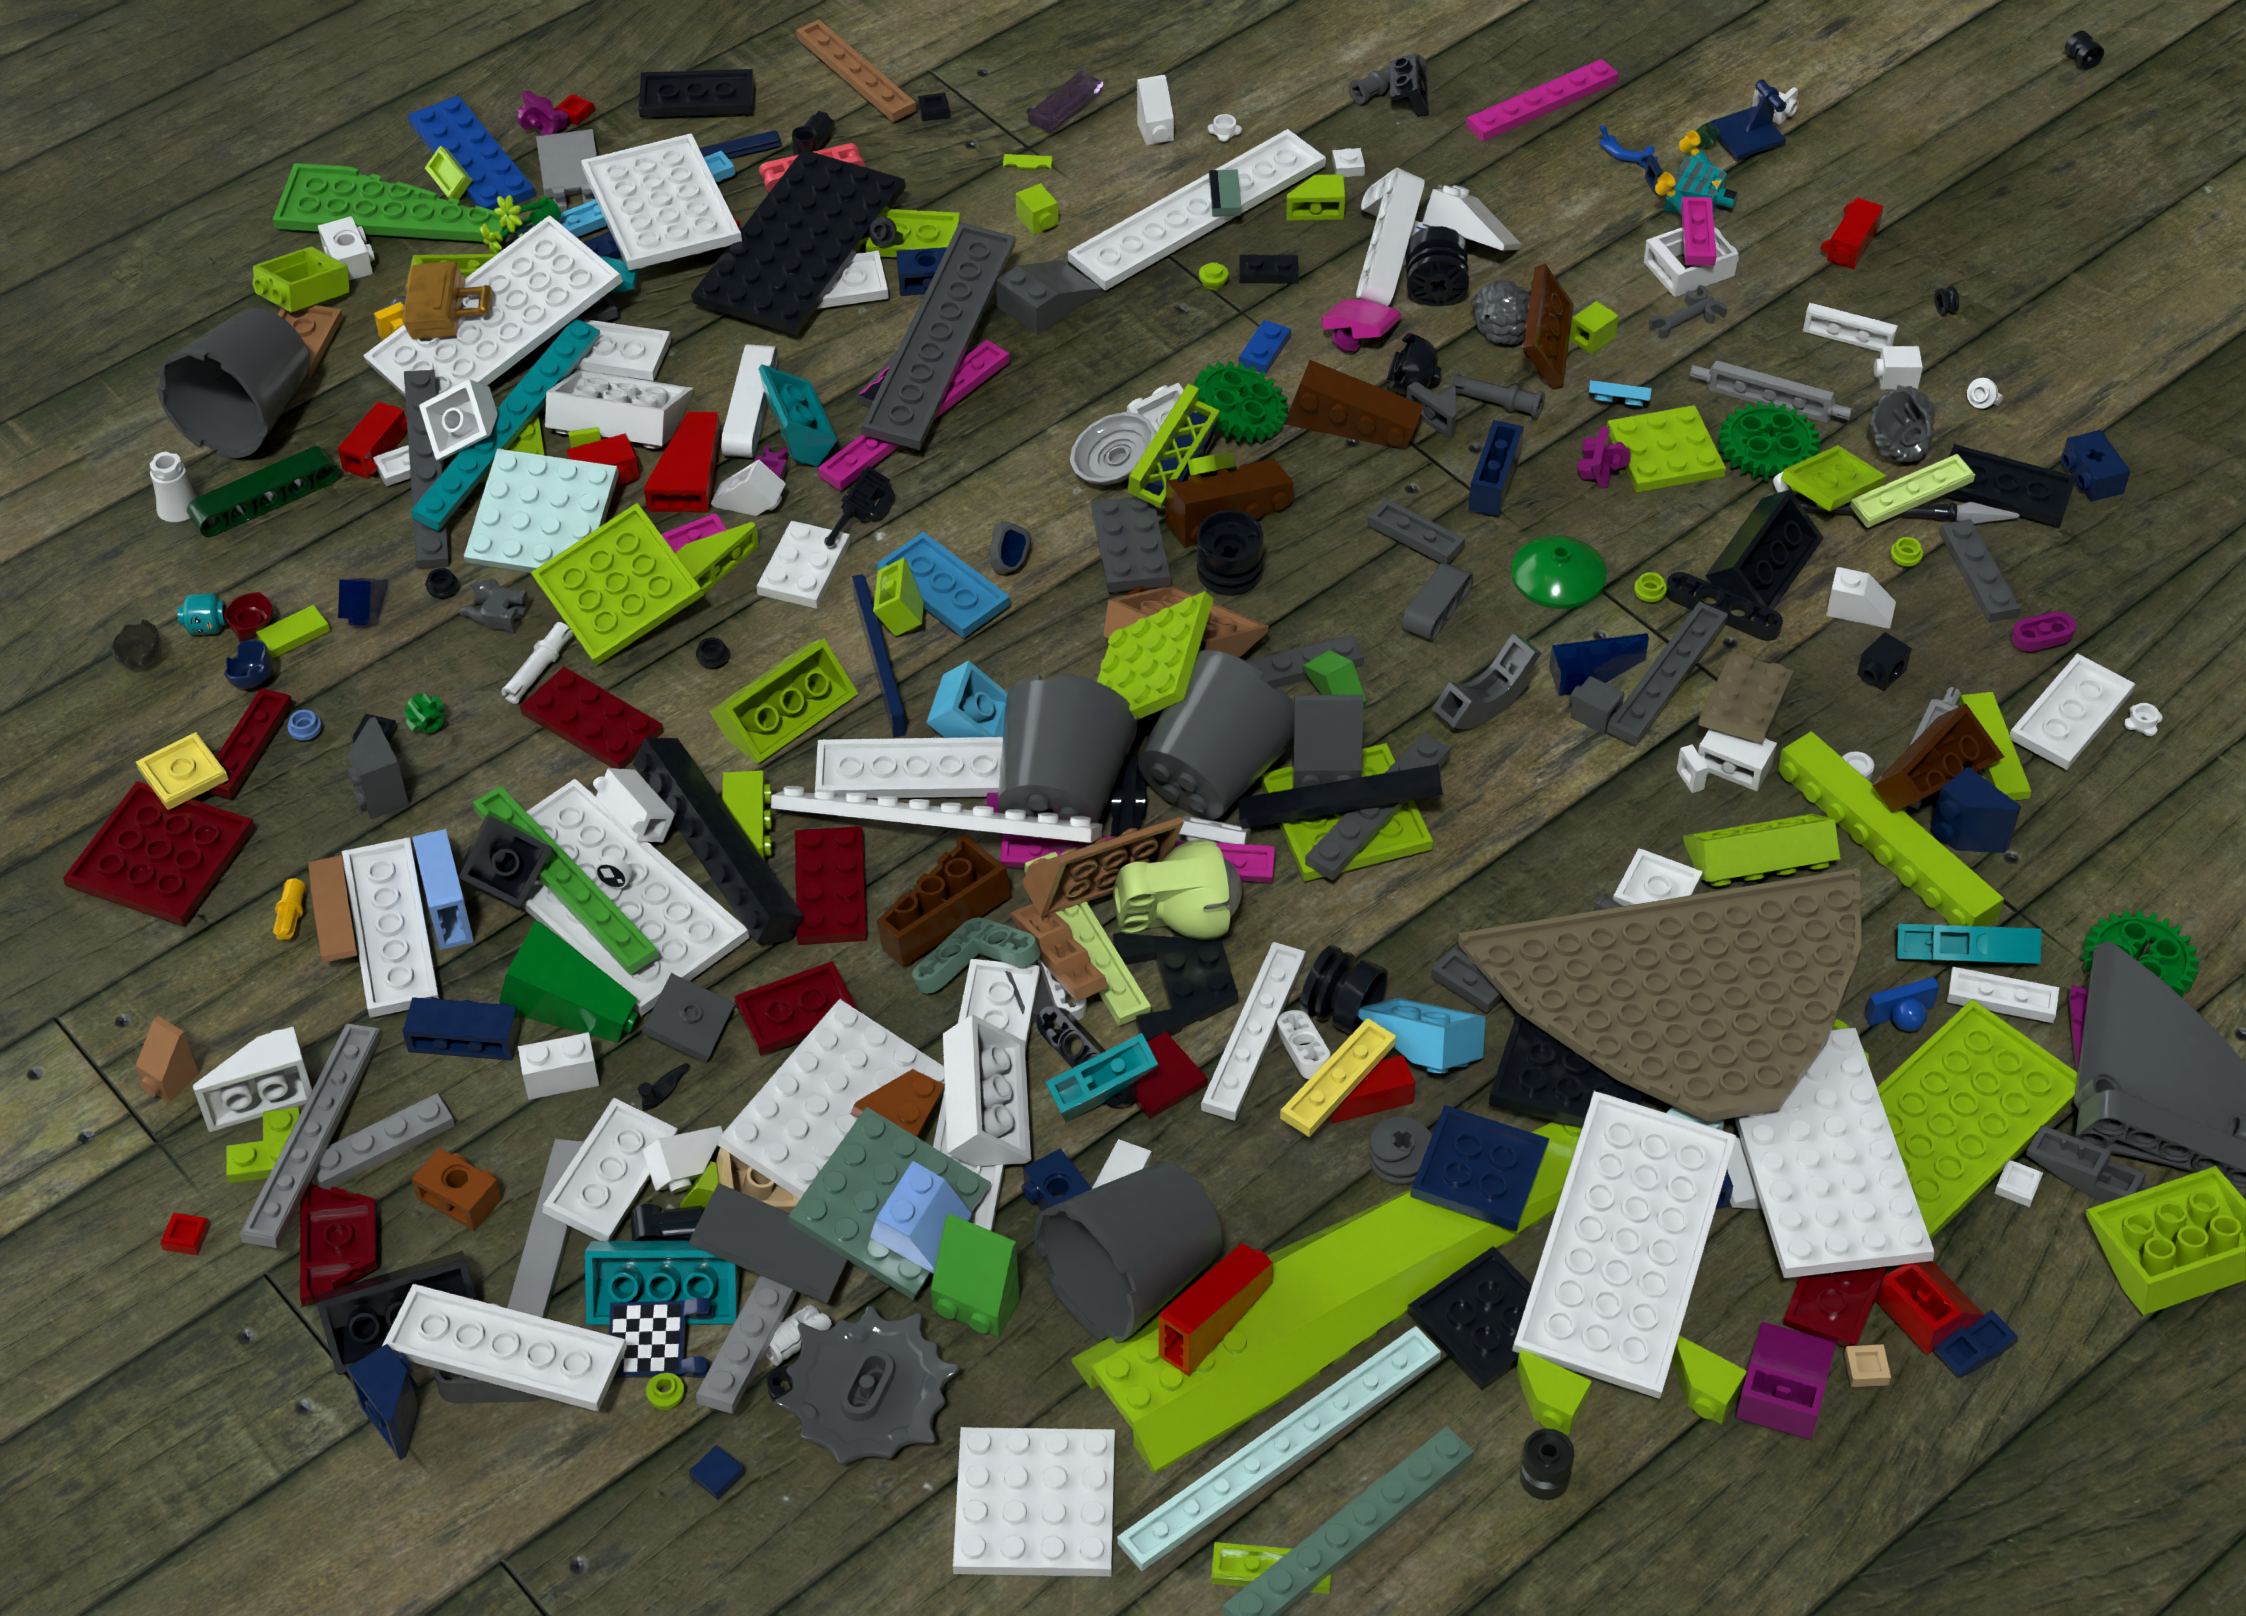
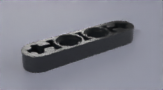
M1676 572L1668 577L1666 597L1670 601L1692 611L1700 601L1727 613L1728 618L1725 625L1760 640L1772 641L1780 636L1783 618L1777 611L1688 573ZM1713 597L1717 602L1708 604L1703 602L1701 598ZM1741 609L1746 612V615L1736 616L1730 611Z
M1047 1006L1040 1011L1037 1017V1028L1040 1034L1072 1068L1106 1051L1065 1008ZM1053 1016H1056V1017H1057V1018L1055 1019L1056 1024H1057L1061 1029H1066L1064 1032H1063L1062 1030H1060V1029H1054V1028H1053V1026H1054V1022L1052 1021ZM1078 1035L1081 1038L1082 1047L1074 1055L1071 1052L1070 1043ZM1134 1082L1121 1091V1098L1117 1097V1093L1106 1100L1105 1103L1109 1106L1129 1107L1137 1097V1084Z

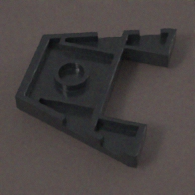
M1125 933L1113 934L1114 947L1125 965L1155 960L1170 1009L1136 1015L1138 1032L1143 1034L1146 1041L1165 1031L1170 1036L1181 1032L1183 1026L1197 1019L1201 1022L1238 1004V992L1222 941Z

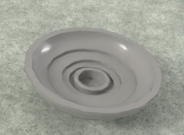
M1122 412L1108 415L1092 423L1079 435L1071 449L1070 463L1075 474L1089 483L1109 485L1122 482L1129 478V475L1154 438L1156 431L1151 421L1141 414Z

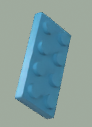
M921 532L876 563L878 572V570L905 558L924 602L923 608L962 638H965L1010 606V596L925 532Z

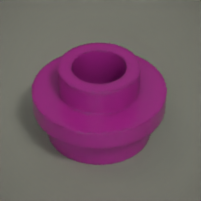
M1351 327L1335 329L1332 334L1336 347L1344 352L1357 351L1361 345V338L1353 339Z

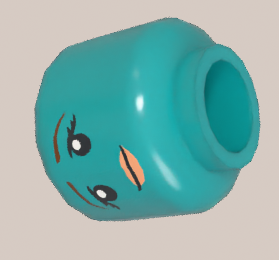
M215 593L187 595L183 606H178L177 609L179 625H185L187 632L193 636L217 634L221 631L222 626L227 625L224 619L226 603L224 600H220Z

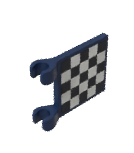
M693 1298L685 1301L611 1303L609 1335L625 1339L627 1346L613 1378L654 1377L661 1373L705 1378L710 1369V1363L702 1356L683 1359L686 1317L695 1319L712 1318L713 1305L709 1299Z

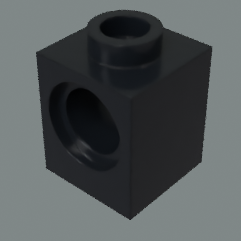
M1884 632L1862 653L1857 675L1866 682L1885 691L1907 670L1912 648Z

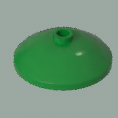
M1550 535L1534 539L1523 545L1516 552L1512 560L1511 577L1517 590L1528 600L1548 608L1569 609L1591 602L1602 592L1606 583L1607 568L1602 556L1589 544L1569 536Z

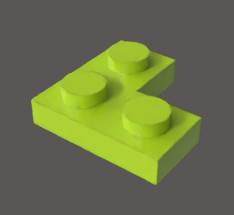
M299 1107L263 1111V1141L226 1146V1176L229 1184L267 1179L301 1114Z

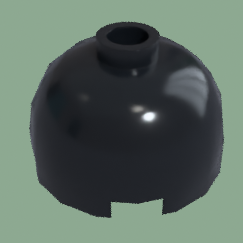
M1407 333L1402 339L1407 344L1401 352H1395L1387 376V380L1392 381V384L1389 383L1387 389L1407 395V387L1412 383L1418 382L1425 388H1428L1430 383H1437L1441 374V367L1437 366L1438 354L1435 347L1428 340L1415 334Z

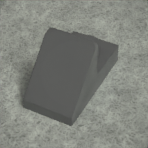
M1418 382L1407 387V399L1424 405L1419 419L1451 440L1455 436L1456 387L1452 386L1437 396L1433 391L1425 388Z

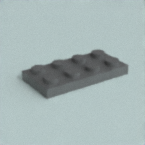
M1136 496L1091 501V512L1107 592L1133 590L1136 586H1142L1144 589L1171 586V575L1155 505Z

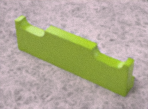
M1004 154L1003 168L1015 166L1017 170H1037L1038 168H1048L1051 170L1053 159L1052 156Z

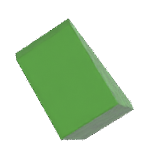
M1329 650L1302 666V669L1321 695H1363V705L1366 703V698L1352 660Z

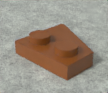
M911 1069L856 1101L851 1115L859 1118L864 1109L868 1107L918 1137L945 1084Z

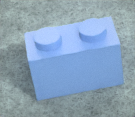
M912 1161L876 1217L870 1238L934 1274L945 1218L950 1213L969 1221L972 1213L946 1179Z

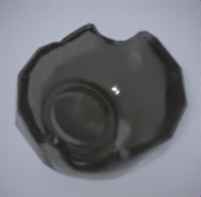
M142 619L138 625L125 624L121 633L114 638L111 649L116 662L130 670H143L159 660L163 644L157 627L149 621Z

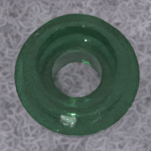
M1710 122L1701 125L1696 130L1701 139L1700 144L1696 147H1704L1705 149L1711 147L1718 140L1719 128L1716 125L1713 126Z

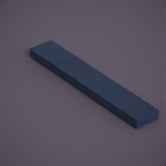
M863 574L852 576L855 603L894 738L905 736V714L878 619L873 612L874 605L866 577Z

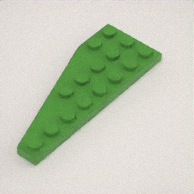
M294 163L273 217L275 229L319 232L318 225L352 216L356 227L362 226L364 234L483 242L484 237L480 233L479 228L484 223L488 226L490 232L495 233L498 231L500 233L507 229V225L505 227H500L499 225L502 216L496 215L490 209L477 205L475 208H469L461 205L460 200L451 197L448 201L437 197V193L399 181L396 184L382 181V176L373 173L370 177L362 175L359 169L349 166Z

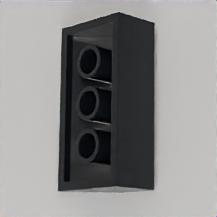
M1790 489L1761 498L1705 576L1711 584L1774 609L1824 537Z
M463 1251L316 1294V1304L337 1375L348 1372V1367L382 1347L412 1284L477 1300Z

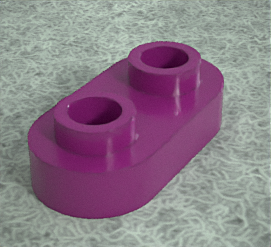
M2051 612L2022 619L2014 625L2011 640L2017 648L2024 651H2037L2065 644L2072 640L2076 623L2071 616L2063 612Z

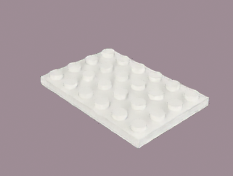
M692 133L581 160L582 170L628 271L693 254H700L720 247H728L733 243L742 241L741 232Z
M839 999L719 1137L717 1145L798 1199H801L858 1119V1117L851 1115L856 1101L911 1069L945 1084L944 1066ZM945 1086L935 1106L943 1098Z

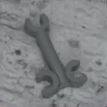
M1699 285L1697 296L1690 291L1686 292L1685 303L1688 307L1668 317L1663 315L1653 316L1649 321L1648 329L1660 328L1658 338L1665 339L1670 335L1671 328L1703 312L1705 321L1710 324L1714 323L1715 313L1725 318L1727 306L1723 302L1715 301L1711 296L1708 297V289L1705 286Z

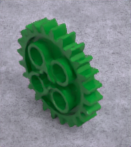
M1219 361L1215 367L1210 364L1207 365L1206 370L1200 371L1193 386L1199 388L1198 401L1220 411L1219 417L1216 420L1215 432L1222 429L1225 431V438L1233 434L1237 442H1240L1241 438L1245 437L1249 443H1252L1254 437L1258 441L1263 442L1265 436L1272 439L1274 433L1278 434L1287 419L1288 415L1286 413L1289 409V406L1285 405L1287 397L1280 395L1283 389L1273 387L1274 379H1264L1265 372L1255 373L1254 366L1247 370L1242 362L1239 363L1238 367H1234L1231 361L1227 362L1226 367ZM1197 412V413H1196V414L1201 415V416H1206V415H1204V414H1202V413H1200V412Z
M1758 401L1755 408L1746 403L1744 411L1736 407L1734 415L1728 413L1726 421H1722L1718 442L1720 443L1719 451L1724 452V460H1731V468L1741 466L1740 474L1750 471L1752 472V479H1755L1760 474L1763 475L1765 481H1768L1770 476L1775 477L1783 472L1784 469L1817 455L1821 441L1818 439L1819 431L1814 430V422H1807L1808 415L1797 416L1798 409L1794 408L1791 411H1787L1786 404L1784 403L1779 408L1775 407L1773 401H1770L1768 407H1764L1761 401Z
M2125 909L2121 918L2113 912L2110 913L2108 921L2099 918L2097 926H2091L2088 936L2085 937L2081 959L2085 960L2083 970L2091 972L2094 948L2101 943L2113 942L2153 972L2182 998L2185 992H2190L2193 982L2196 980L2200 959L2195 957L2197 947L2189 946L2191 937L2179 936L2182 929L2181 926L2171 929L2168 927L2169 918L2164 919L2162 922L2156 921L2157 916L2154 912L2149 918H2145L2139 909L2135 917H2131L2130 913ZM2153 940L2154 943L2151 944L2148 954L2142 956L2147 944Z

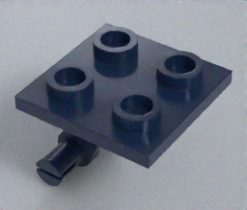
M1764 79L1759 80L1755 84V89L1762 95L1757 107L1754 106L1707 122V128L1737 160L1786 143V138L1772 124L1774 109L1777 112H1782L1787 104L1779 97V91L1775 87H1770Z

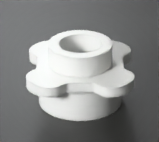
M1228 114L1216 116L1213 124L1208 125V132L1214 133L1220 141H1228L1233 135H1239L1242 131L1241 126L1236 125V119Z
M2148 703L2133 705L2129 710L2130 717L2125 719V727L2129 730L2144 733L2147 736L2155 735L2157 733L2156 725L2162 721V715L2158 709Z

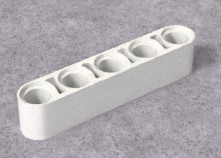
M746 344L744 347L722 434L721 450L723 456L754 458L756 455L768 406L758 368L763 364L777 369L778 350L776 346Z

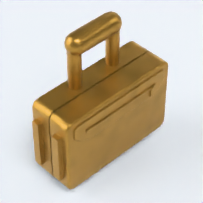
M454 261L413 265L410 269L409 281L405 284L407 294L405 305L401 308L403 313L402 322L411 339L455 336L457 334L459 317L485 316L489 313L493 293L492 288L489 285L464 288L465 278L458 264ZM480 294L478 308L461 309L463 295Z

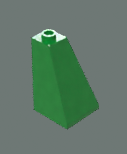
M535 920L506 972L499 1003L516 1005L520 1017L579 1033L588 1031L590 1036L616 1043L619 1042L624 1031L631 1033L639 1015L633 1012L637 1001L633 994L543 923Z

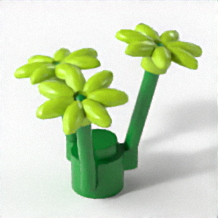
M508 195L505 200L498 196L499 208H495L494 213L502 216L499 222L500 227L507 225L508 228L500 233L498 231L494 233L490 232L488 226L484 223L479 230L484 237L483 242L489 245L491 254H498L502 250L499 243L503 242V238L530 223L536 226L549 215L558 222V219L561 217V211L553 200L546 197L527 205L513 206L511 195ZM532 210L530 216L522 221L518 217L520 213Z

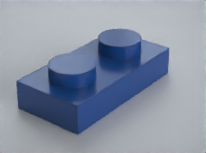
M1263 320L1240 354L1239 363L1242 362L1244 368L1249 369L1251 366H1254L1255 371L1267 374L1291 338V328Z

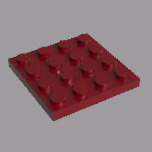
M136 781L64 875L63 880L66 887L184 926L255 829L254 822L251 818L193 799L167 810L150 785Z

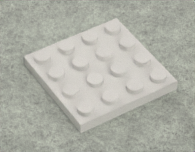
M961 1427L953 1574L1111 1577L1115 1430Z

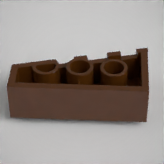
M1275 459L1242 465L1234 472H1228L1227 469L1217 470L1214 476L1204 478L1200 474L1192 475L1185 482L1179 483L1176 479L1166 481V526L1184 548L1196 544L1198 526L1207 516L1217 511L1228 509L1243 511L1257 520L1260 517L1293 504V481Z
M965 834L956 841L957 846L950 853L946 851L937 860L938 865L929 874L924 873L916 881L917 886L910 893H904L877 920L882 950L902 967H905L943 942L967 920L981 917L1011 897L1007 867Z

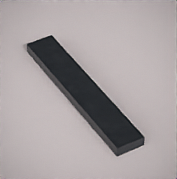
M1439 764L1238 798L1241 828L1443 795Z

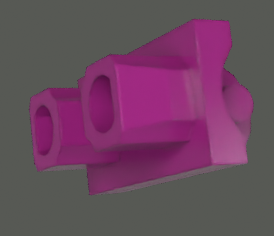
M530 90L523 91L524 105L517 110L519 126L525 130L533 128L542 136L557 134L558 130L566 129L568 114L563 110L555 111L552 108L551 101L545 96L537 97Z
M1609 426L1600 427L1598 437L1584 438L1582 447L1585 459H1579L1577 466L1581 480L1596 479L1599 488L1608 487L1612 469L1618 470L1625 467L1631 460V452L1622 442L1613 444L1609 440Z

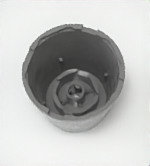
M248 308L240 311L170 355L161 364L157 373L160 375V386L157 388L158 397L170 421L192 443L198 447L204 444L216 450L217 456L242 458L252 454L262 445L310 371V355L300 334L285 319L265 309Z
M1199 651L1184 700L1162 710L1138 757L1139 769L1149 785L1169 803L1193 816L1203 819L1219 818L1293 744V701L1280 686L1274 690L1268 683L1262 680L1260 677L1263 672L1250 663L1221 651Z
M1040 674L1026 677L1015 683L1009 690L1005 705L997 802L999 812L1005 814L1006 810L1018 809L1026 811V816L1038 817V813H1055L1059 815L1058 819L1069 821L1070 817L1084 816L1090 817L1091 823H1099L1137 733L1138 717L1133 716L1130 712V703L1111 688L1075 675L1058 674L1057 679H1042Z
M1157 1162L1054 1204L1038 1215L1034 1226L1036 1254L1039 1258H1045L1051 1273L1045 1278L1060 1304L1088 1333L1100 1340L1106 1337L1113 1338L1115 1343L1122 1342L1133 1335L1215 1260L1221 1252L1223 1242L1219 1218L1209 1197L1190 1174L1170 1162Z

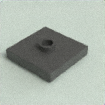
M671 973L642 1033L706 1063L735 1003Z

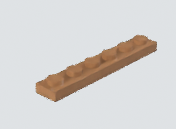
M818 19L796 30L797 39L892 122L916 111L914 100Z

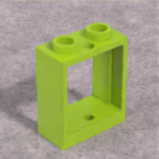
M312 246L253 266V287L255 293L291 313L349 293L348 265Z

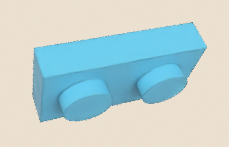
M1590 380L1589 393L1595 394L1594 400L1612 402L1614 396L1625 398V404L1643 406V401H1650L1652 388Z

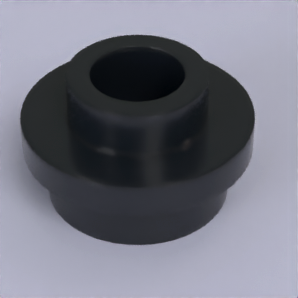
M437 568L428 574L425 586L431 596L441 598L453 594L458 588V581L449 569Z
M715 637L703 639L696 650L697 661L705 667H718L724 664L729 656L727 646L722 640Z

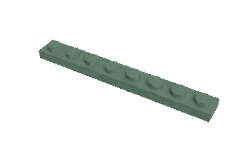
M1446 1426L1223 1604L1221 1613L1224 1616H1280L1328 1575L1332 1574L1473 1459L1474 1450Z

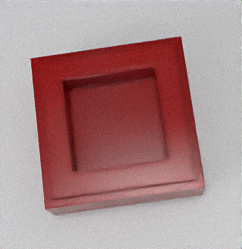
M571 94L554 110H563L568 114L567 122L578 126L595 111L594 103Z
M173 1212L160 1242L162 1249L198 1256L210 1228L209 1219Z

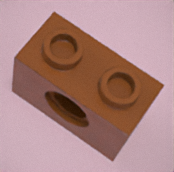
M438 1148L411 1178L418 1200L473 1231L481 1225L502 1201L498 1180L490 1171L486 1169L479 1170L470 1165L461 1155L457 1153L450 1154L441 1148Z

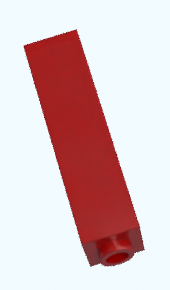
M687 411L644 485L647 512H710L721 438L718 412Z
M1241 1243L1159 1314V1357L1187 1376H1190L1272 1284L1273 1262L1270 1261L1268 1256L1258 1249L1253 1250L1244 1243Z

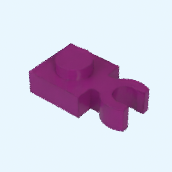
M766 445L763 448V456H756L754 462L760 460L783 480L787 468V449L782 447L780 452L772 453L770 452V445Z

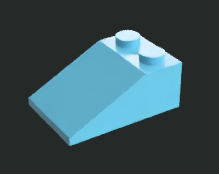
M1395 998L1358 1009L1357 1016L1365 1021L1368 1018L1396 1035V1045L1394 1048L1412 1063L1427 1066V1071L1446 1073L1450 1067H1467L1469 1062L1483 1058L1486 1016L1403 998Z

